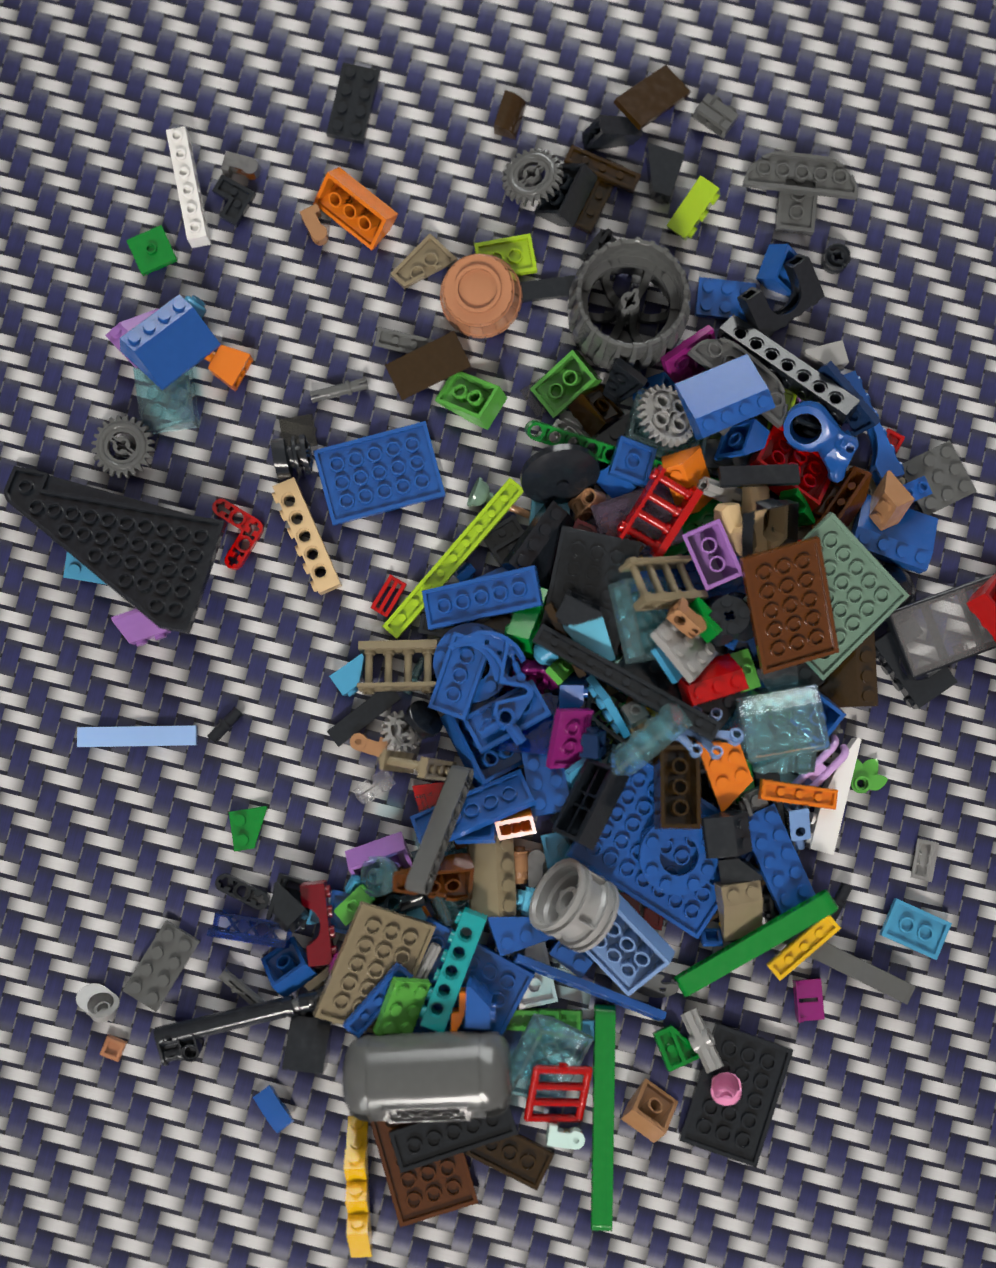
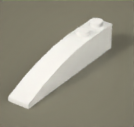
M851 738L847 744L849 748L847 759L826 779L822 788L838 790L836 810L815 807L814 813L812 812L809 817L811 838L804 840L806 848L834 855L861 738Z

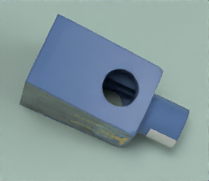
M783 803L787 833L795 850L805 849L804 840L811 838L809 808L805 805Z

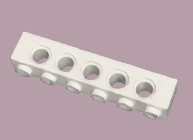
M185 126L166 130L187 240L192 248L211 245L190 136Z

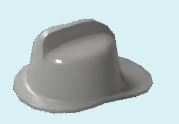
M92 983L82 987L76 995V1004L93 1021L98 1023L114 1021L120 1001L118 996L101 984Z

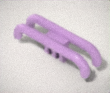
M830 735L831 743L817 758L814 757L813 762H809L807 764L808 767L801 770L802 773L792 783L802 784L809 778L812 781L809 786L819 787L847 759L849 755L848 746L841 744L840 755L826 767L823 762L839 745L837 735Z

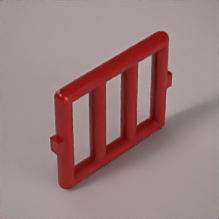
M567 1063L535 1065L532 1070L524 1120L527 1122L556 1124L557 1122H582L593 1073L592 1067L568 1066ZM540 1074L584 1075L582 1082L539 1081ZM537 1090L580 1091L579 1098L536 1097ZM534 1106L577 1107L576 1114L533 1113Z

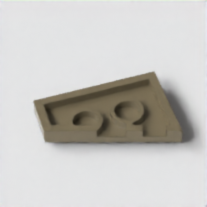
M429 233L390 275L398 284L406 289L454 264L458 259Z

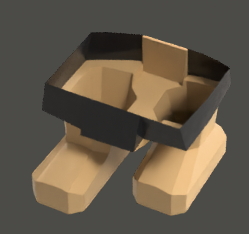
M769 486L742 487L741 510L740 505L733 502L717 504L714 509V521L720 518L736 556L745 557L798 541L799 503L789 499L775 500L770 498Z

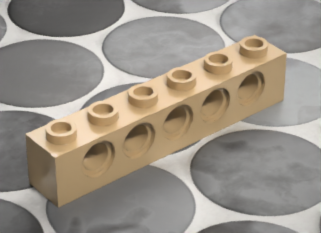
M293 477L272 486L274 489L272 493L276 504L280 503L282 508L279 511L283 521L287 520L290 526L287 528L291 539L295 538L297 542L295 546L299 557L303 556L304 558L303 568L306 574H310L313 579L310 581L314 592L318 591L320 595H323L341 587L340 579L296 479ZM288 498H295V503L292 506H286ZM295 516H303L301 523L294 524L293 519ZM304 533H310L308 541H301V536ZM311 551H318V557L316 559H309V553ZM319 568L326 569V574L323 577H317L316 575Z

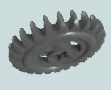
M531 148L530 152L523 150L522 155L520 153L516 154L517 158H511L512 163L506 164L507 169L503 171L504 176L501 179L503 182L502 187L505 190L506 196H509L511 201H514L515 198L517 205L522 200L525 207L528 201L534 207L535 200L541 205L542 197L548 202V193L554 197L553 188L558 191L560 190L557 183H563L561 178L564 176L563 166L560 164L559 158L555 157L554 153L549 154L548 150L543 152L541 148H538L536 151H534V148ZM524 169L523 179L519 182L520 173ZM545 170V177L542 179L541 173Z
M117 415L116 421L110 417L109 424L104 421V428H97L100 433L93 435L97 440L91 442V444L96 446L91 452L97 453L93 459L99 460L97 466L103 467L104 473L109 471L112 477L116 473L120 479L124 473L126 478H130V472L137 476L136 469L144 472L142 464L150 466L146 459H154L149 452L156 451L150 447V445L156 442L149 439L153 436V433L147 432L150 429L148 426L142 427L144 424L142 420L136 423V417L130 419L128 415H125L122 420V417ZM119 433L131 434L136 441V450L132 441L125 437L117 438L115 435ZM114 439H115L116 441H118L119 443H121L122 445H125V446L127 447V449L130 450V451L133 452V453H130L129 451L124 450L120 444H118V443H116V442L114 441ZM110 442L113 443V449L116 453L130 458L125 460L115 459L110 452Z

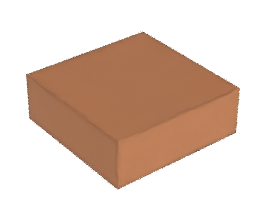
M109 1034L99 1055L119 1062L127 1041Z

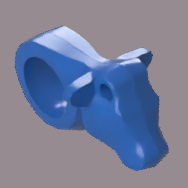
M802 401L794 405L787 412V417L783 424L784 436L787 439L786 443L798 451L818 452L827 468L828 479L831 482L837 483L842 481L845 477L846 469L859 447L857 437L851 435L848 429L842 431L822 404L814 401ZM806 413L814 415L821 423L822 432L814 438L800 437L794 431L792 424L796 416Z

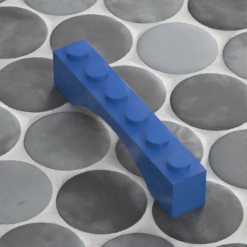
M855 371L844 374V377L879 418L877 411L871 405L869 394L865 392L862 386L863 383L860 376H857ZM879 422L876 426L866 430L872 449L869 472L872 474L876 486L879 485L889 470L898 480L905 474L902 463L898 461L895 455V448L887 438L886 429Z

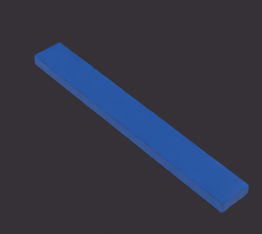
M519 953L513 956L512 962L565 985L657 1021L664 1020L667 1012Z

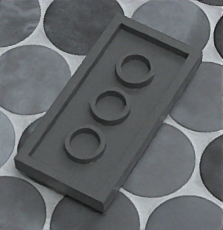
M168 920L165 921L122 991L157 1012L201 941Z

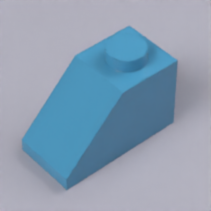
M362 653L329 676L343 696L348 695L350 697L359 691L357 683L362 682L365 656Z

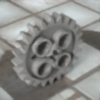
M662 384L660 387L655 385L641 395V399L638 401L640 406L636 408L641 413L637 415V418L642 419L639 425H645L646 427L643 432L649 431V439L654 436L656 444L661 441L663 447L668 444L669 448L674 445L678 447L684 444L693 436L692 428L676 390L672 391L671 385L667 388L665 384Z

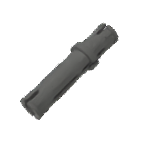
M366 377L350 382L346 380L342 384L309 392L312 397V403L346 394L350 396L354 392L368 390L369 386L364 384L368 383Z
M228 968L218 977L232 989L231 992H236L248 1004L251 1005L265 1001L244 984L242 978H237Z

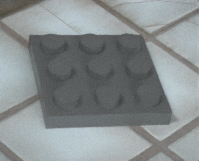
M950 440L902 463L905 473L902 478H905V484L922 476H925L933 494L915 501L919 511L926 515H930L977 492Z

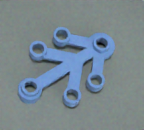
M693 706L695 709L702 712V709L699 706ZM713 708L709 713V716L717 721L723 715L719 708ZM713 712L718 713L719 717H715ZM670 721L665 727L666 736L672 741L679 740L692 757L698 758L703 752V746L709 752L711 758L715 760L721 758L723 749L720 746H714L710 741L674 721ZM672 728H677L679 732H674ZM732 728L730 731L719 730L714 739H726L730 745L738 746L744 739V733L739 728ZM733 733L738 734L739 738H736ZM687 736L694 737L701 745L693 744ZM693 748L698 749L699 753H695ZM713 750H717L720 755L714 754Z

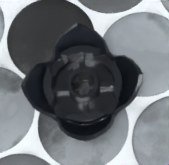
M730 592L722 596H711L704 601L712 610L709 616L722 629L710 641L714 646L727 645L734 639L748 641L754 637L748 603L743 600L746 596L745 594ZM731 613L735 619L726 621L724 614Z

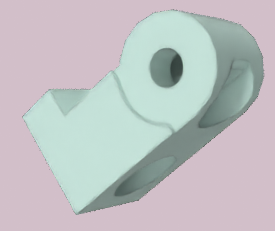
M548 1123L546 1133L547 1146L566 1149H580L583 1147L585 1137L580 1128H560L556 1123Z

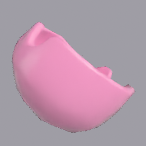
M729 1072L719 1073L714 1076L710 1089L713 1100L724 1106L734 1105L741 1098L740 1079L735 1074Z

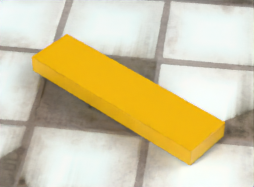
M830 915L803 931L768 961L766 965L778 980L781 981L841 929L840 926Z

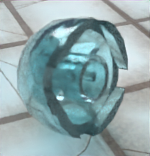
M370 856L368 861H364L361 868V882L365 883L367 888L364 890L370 897L388 895L392 892L393 873L397 872L398 868L394 861L388 857Z

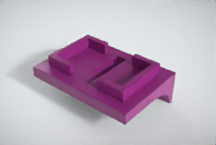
M821 978L793 980L796 1021L801 1023L803 1021L825 1020ZM817 998V1001L799 1002V999Z

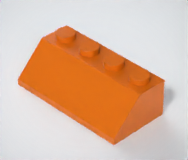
M340 167L326 173L313 203H317L320 210L370 250H373L391 230L398 216L397 212Z

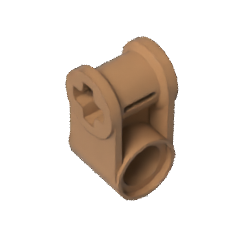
M586 488L577 497L568 502V507L572 509L575 521L577 518L585 521L605 505L607 497L603 491Z

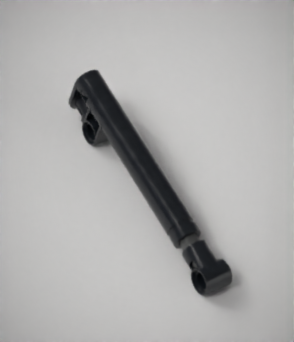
M321 986L315 991L299 994L297 998L289 995L284 998L281 997L158 1026L154 1029V1039L163 1066H168L170 1062L176 1060L196 1061L204 1047L202 1037L283 1019L287 1016H295L297 1011L304 1013L315 1010L320 999L319 996H321L325 986ZM189 1047H193L196 1051H191Z

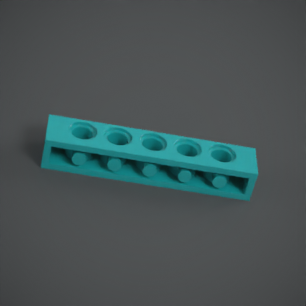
M467 907L464 908L463 912H458L455 923L458 924L456 931H451L447 941L451 945L449 950L444 949L440 960L444 962L441 969L437 968L433 978L436 980L435 987L430 986L426 996L430 1000L427 1006L423 1005L419 1015L422 1018L421 1026L437 1032H444L488 915ZM467 927L471 929L472 934L466 936L461 932V929ZM460 946L465 952L457 954L454 948ZM453 965L458 971L451 973L447 970V967ZM446 984L450 987V990L444 992L440 989V985ZM439 1003L442 1005L443 1009L436 1010L434 1009L433 1004Z

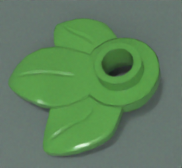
M869 759L863 764L860 760H856L851 781V788L856 793L862 794L868 790L877 791L886 784L888 778L877 774V759ZM859 780L863 781L862 787H859L857 785V782Z

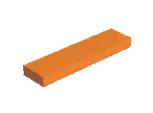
M760 779L758 799L836 810L838 790Z

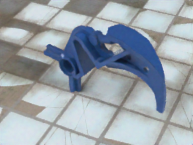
M476 631L456 640L448 646L450 651L462 646H470L477 649L489 662L496 684L524 690L522 696L493 702L491 710L492 719L476 729L479 736L484 739L497 729L507 731L516 746L523 743L527 739L516 722L532 699L533 687L529 682L525 681V674L521 672L515 654L521 663L526 660L525 655L513 640L493 631ZM488 640L489 644L486 645L484 641ZM507 655L511 656L512 666L515 671V675L512 678L505 672ZM502 712L509 714V721L507 723H503L500 720Z

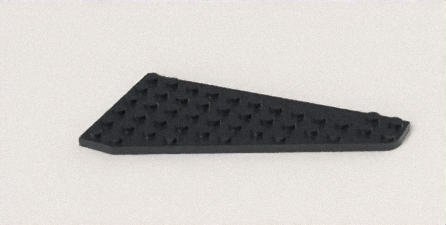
M13 466L4 489L5 499L12 507L157 627L190 634L227 526L224 520L190 515L50 476L48 473L34 469Z

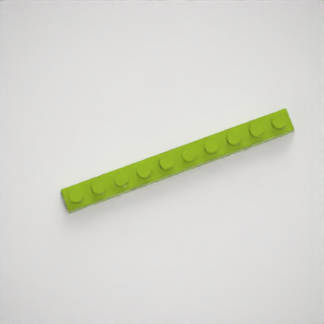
M512 478L505 482L384 623L383 628L396 639H399L425 608L422 591L444 586L521 497L524 491Z

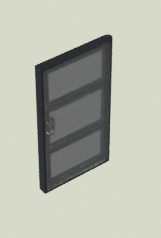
M995 573L900 606L886 618L909 680L996 648L993 636L981 625L980 620L969 610L966 604L972 594Z

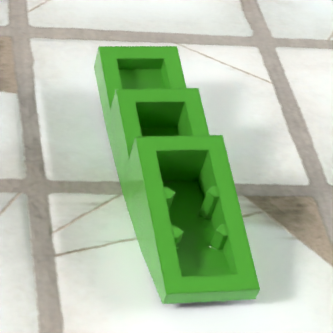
M517 1008L506 1030L581 1032L583 1030V1010L527 1008L519 1010Z

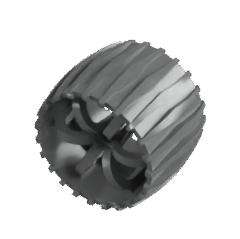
M624 237L612 243L607 242L599 250L596 249L578 269L576 277L572 281L567 301L568 326L576 346H579L583 356L585 358L588 357L595 366L605 368L609 372L613 367L615 358L623 359L638 371L659 363L661 357L674 349L679 342L689 319L691 291L689 284H687L686 272L680 266L677 257L674 258L666 247L662 248L652 240L649 242L641 240L640 237L635 239H625ZM610 275H637L642 278L638 289L634 288L632 292L624 293L619 299L611 286ZM599 280L608 301L613 307L612 311L600 314L588 312L589 293L595 282ZM650 282L661 290L669 303L667 310L663 313L645 314L640 311V300ZM616 321L610 336H605L593 325V323ZM637 322L642 324L666 323L655 337L646 342L642 340L637 329ZM625 325L633 343L616 341Z

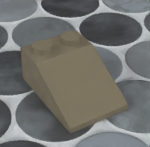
M760 880L722 885L721 881L714 882L723 942L739 939L763 925V896Z

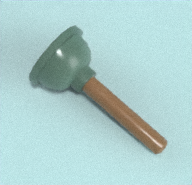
M478 477L472 488L467 502L469 507L472 505L481 506L493 498L494 493L489 492L488 484L481 477ZM513 505L509 509V511L522 517H530V511L517 505Z

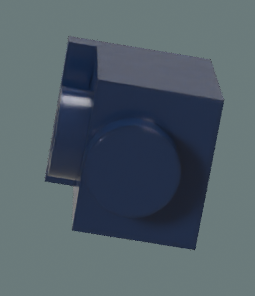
M596 726L586 727V732L581 737L583 751L579 753V757L599 759L605 755L606 730L598 729Z

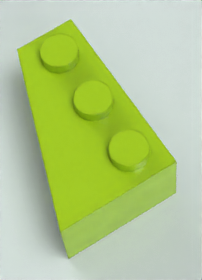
M700 175L666 225L667 228L685 241L688 237L692 238L697 231L696 226L700 221L703 222L709 214L708 210L710 207L715 205L720 198V188Z

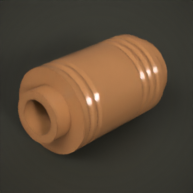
M514 846L515 884H525L528 880L529 850H525L524 846Z

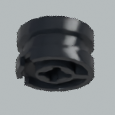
M841 243L830 245L821 258L823 269L830 274L843 272L851 260L849 248ZM834 256L838 257L839 260L835 261Z

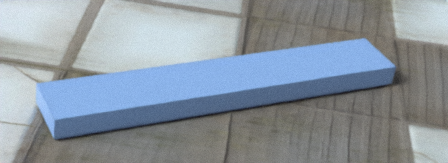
M196 725L77 727V747L197 745Z

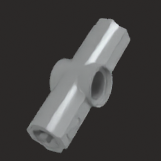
M706 476L699 480L697 487L704 492L703 495L713 497V499L723 503H738L742 507L741 488H720L719 481Z
M695 1008L682 1014L681 1018L690 1035L689 1042L693 1050L698 1053L706 1072L710 1073L723 1067L724 1065L715 1048L713 1034L709 1028H706L698 1009Z

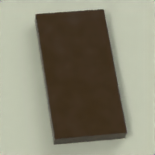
M664 65L615 98L613 103L640 130L687 98L691 91L667 65Z
M452 331L386 364L385 367L401 399L404 400L471 367V364L455 331Z
M519 1133L464 1152L465 1155L536 1191L555 1154L553 1150Z

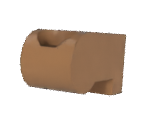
M316 203L299 212L313 242L316 245L322 246L328 242L329 236L326 227L318 219L322 215Z
M682 597L670 606L666 619L689 638H695L707 629V625L700 615H697L688 607L689 602Z
M356 733L350 738V746L357 751L379 757L383 749H387L388 741L383 742V737H380L378 742L368 739L362 733Z

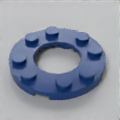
M465 623L449 630L439 641L434 653L433 668L436 679H438L454 631L464 635L485 630L499 632L479 623ZM507 655L505 672L510 677L512 659L511 656ZM491 668L488 674L480 680L473 703L488 700L505 687V685L496 684Z
M653 823L646 830L639 844L638 862L643 876L655 889L668 895L682 896L698 891L712 878L718 864V858H706L702 824L701 829L682 830L654 829ZM684 836L691 839L696 845L697 862L691 870L684 874H670L661 865V848L672 837Z

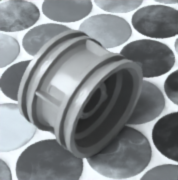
M572 858L563 859L554 864L543 875L535 888L529 906V919L534 928L546 935L557 938L561 944L578 953L586 952L598 945L611 929L619 909V892L613 883L607 881L602 876L596 875L579 861Z

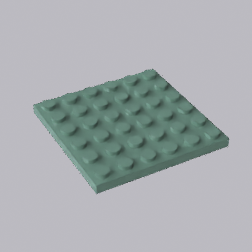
M829 512L802 539L815 536L820 537L839 647L838 653L805 662L822 680L828 677L910 596L832 512ZM746 596L743 598L745 602H747Z

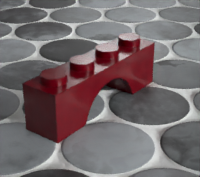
M327 880L303 882L300 885L302 906L315 912L320 921L318 937L310 941L306 946L308 967L330 965L332 958L338 953L337 945L333 944V938L336 937L335 925H331V917L334 916L333 906L329 905L331 886L327 885Z

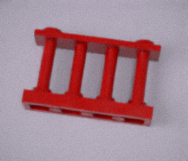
M661 465L652 470L649 475L650 481L626 519L621 520L617 526V535L623 539L626 533L651 547L650 554L653 557L664 556L704 493L694 485L691 489H686L663 475L666 469ZM658 482L683 496L684 500L680 506H675L653 493ZM648 499L672 513L673 517L669 523L665 524L642 510ZM637 516L661 530L662 535L658 540H653L631 527Z

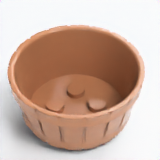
M471 254L462 257L451 266L441 285L440 302L444 316L454 329L466 336H472V338L496 336L498 333H502L509 328L510 324L512 325L516 320L518 312H520L522 305L520 280L514 270L505 261L496 256Z

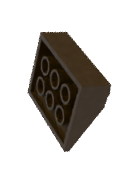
M874 631L824 679L825 682L815 689L832 700L839 708L878 706Z

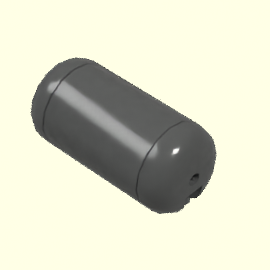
M490 1030L360 1036V1038H356L351 1042L344 1056V1102L351 1114L362 1121H388V1123L471 1121V1118L499 1116L507 1110L512 1095V1062L509 1044L504 1036Z

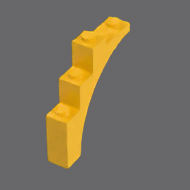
M348 1116L344 1157V1173L346 1178L345 1203L348 1213L347 1239L351 1258L372 1257L373 1236L368 1185L369 1121H362L354 1116Z

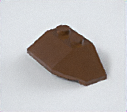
M853 466L845 472V477L842 481L838 483L830 482L821 504L812 511L815 524L811 525V530L829 512L834 513L848 528L866 501L872 474Z

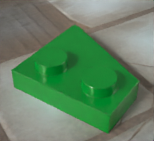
M268 806L229 812L234 852L256 848Z
M672 1025L652 1033L668 1072L700 1058L698 1053L693 1050L689 1040L683 1037Z

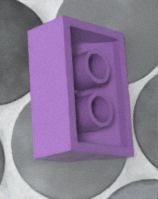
M720 518L682 535L706 591L742 576L741 566Z
M402 832L345 851L351 875L371 877V881L401 866H404L406 869L413 864Z

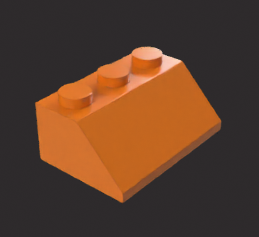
M700 445L661 457L662 466L666 469L665 476L686 489H691L693 485L697 487L699 480L704 476L710 478ZM669 488L675 506H680L684 500L683 496ZM702 494L690 514L699 512L713 497Z

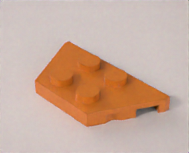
M696 739L694 740L696 744L701 745ZM713 740L711 743L714 746L718 745L723 749L721 758L717 760L711 758L709 752L703 746V752L700 757L719 810L723 812L748 787L753 779L741 745L732 746L728 742ZM713 750L714 754L720 755L717 750Z

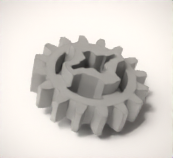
M400 710L398 713L394 711L384 719L385 721L381 724V727L384 729L380 734L385 735L382 741H388L387 748L393 746L394 751L400 749V752H411L420 745L419 742L423 739H420L417 732L404 721L403 710Z

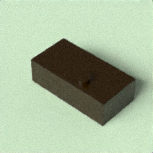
M658 745L653 747L654 829H701L700 756L698 758L692 757L687 748L682 745ZM693 748L695 753H699L698 749Z

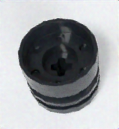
M299 434V444L295 435L291 436V445L287 444L284 437L271 439L272 457L279 480L292 478L294 468H296L299 476H303V467L307 475L313 473L312 451L305 434Z

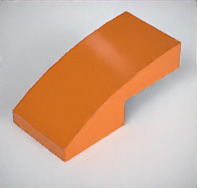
M466 987L460 988L459 1007H453L451 1032L457 1031L462 1023L466 1010Z

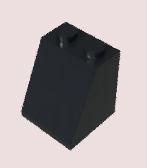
M297 1011V1015L291 1016L282 1069L323 1074L328 1065L333 1023L316 1018L309 1011L304 1013Z

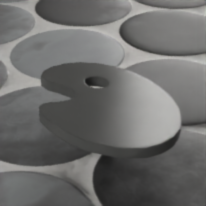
M659 972L636 991L648 997H669L678 991L679 984L674 981L662 982L665 975Z

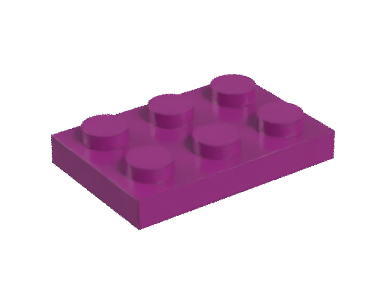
M591 708L556 709L546 767L549 769L569 768L583 758L579 757V753L583 751L581 737L586 732V727L591 726L594 710Z

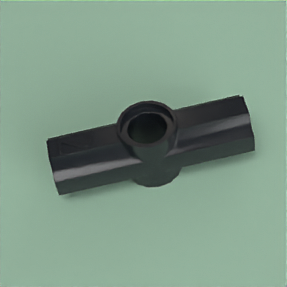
M419 893L417 895L402 894L399 896L392 894L385 901L375 905L406 915L409 911L427 905L426 895Z

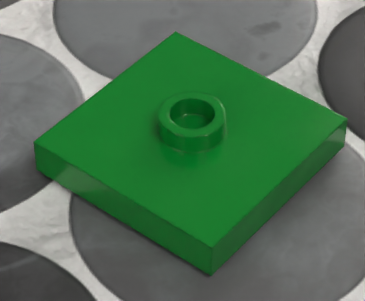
M162 225L126 240L142 276L178 261Z

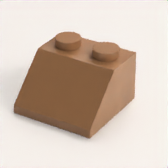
M890 470L886 472L871 496L869 517L881 531L898 524L915 500Z
M645 1078L627 1103L621 1120L655 1143L667 1133L678 1101Z

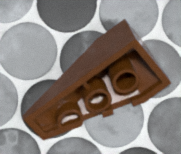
M458 853L443 857L432 889L427 895L428 898L434 899L435 896L443 897L445 901L451 902L472 900L474 865L470 854ZM411 867L393 873V892L410 895L418 894L406 890V880Z

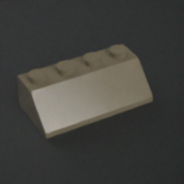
M496 834V843L467 844V853L470 854L474 865L472 900H469L470 909L488 915L487 917L517 915L513 838L499 840L498 834Z

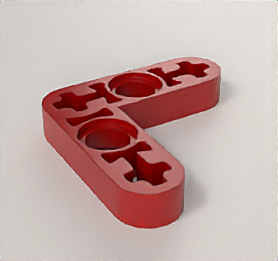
M218 499L212 505L213 512L218 517L242 530L225 557L226 566L232 570H238L244 565L262 536L264 525L258 519L227 500ZM225 504L224 507L231 511L228 518H226L228 516L226 512L221 511L218 513V505L222 506ZM236 513L243 514L244 519L241 523L233 521ZM258 523L257 527L259 528V531H254L251 536L255 537L254 540H252L245 534L247 532L250 535V533L252 532L250 526L256 525ZM243 539H247L250 542V546L246 550H242L239 547V543ZM235 549H237L239 552L243 553L244 556L242 557L239 554V556L237 557V561H239V563L237 565L233 564L231 566L232 562L230 561V558H235L238 553L234 552Z

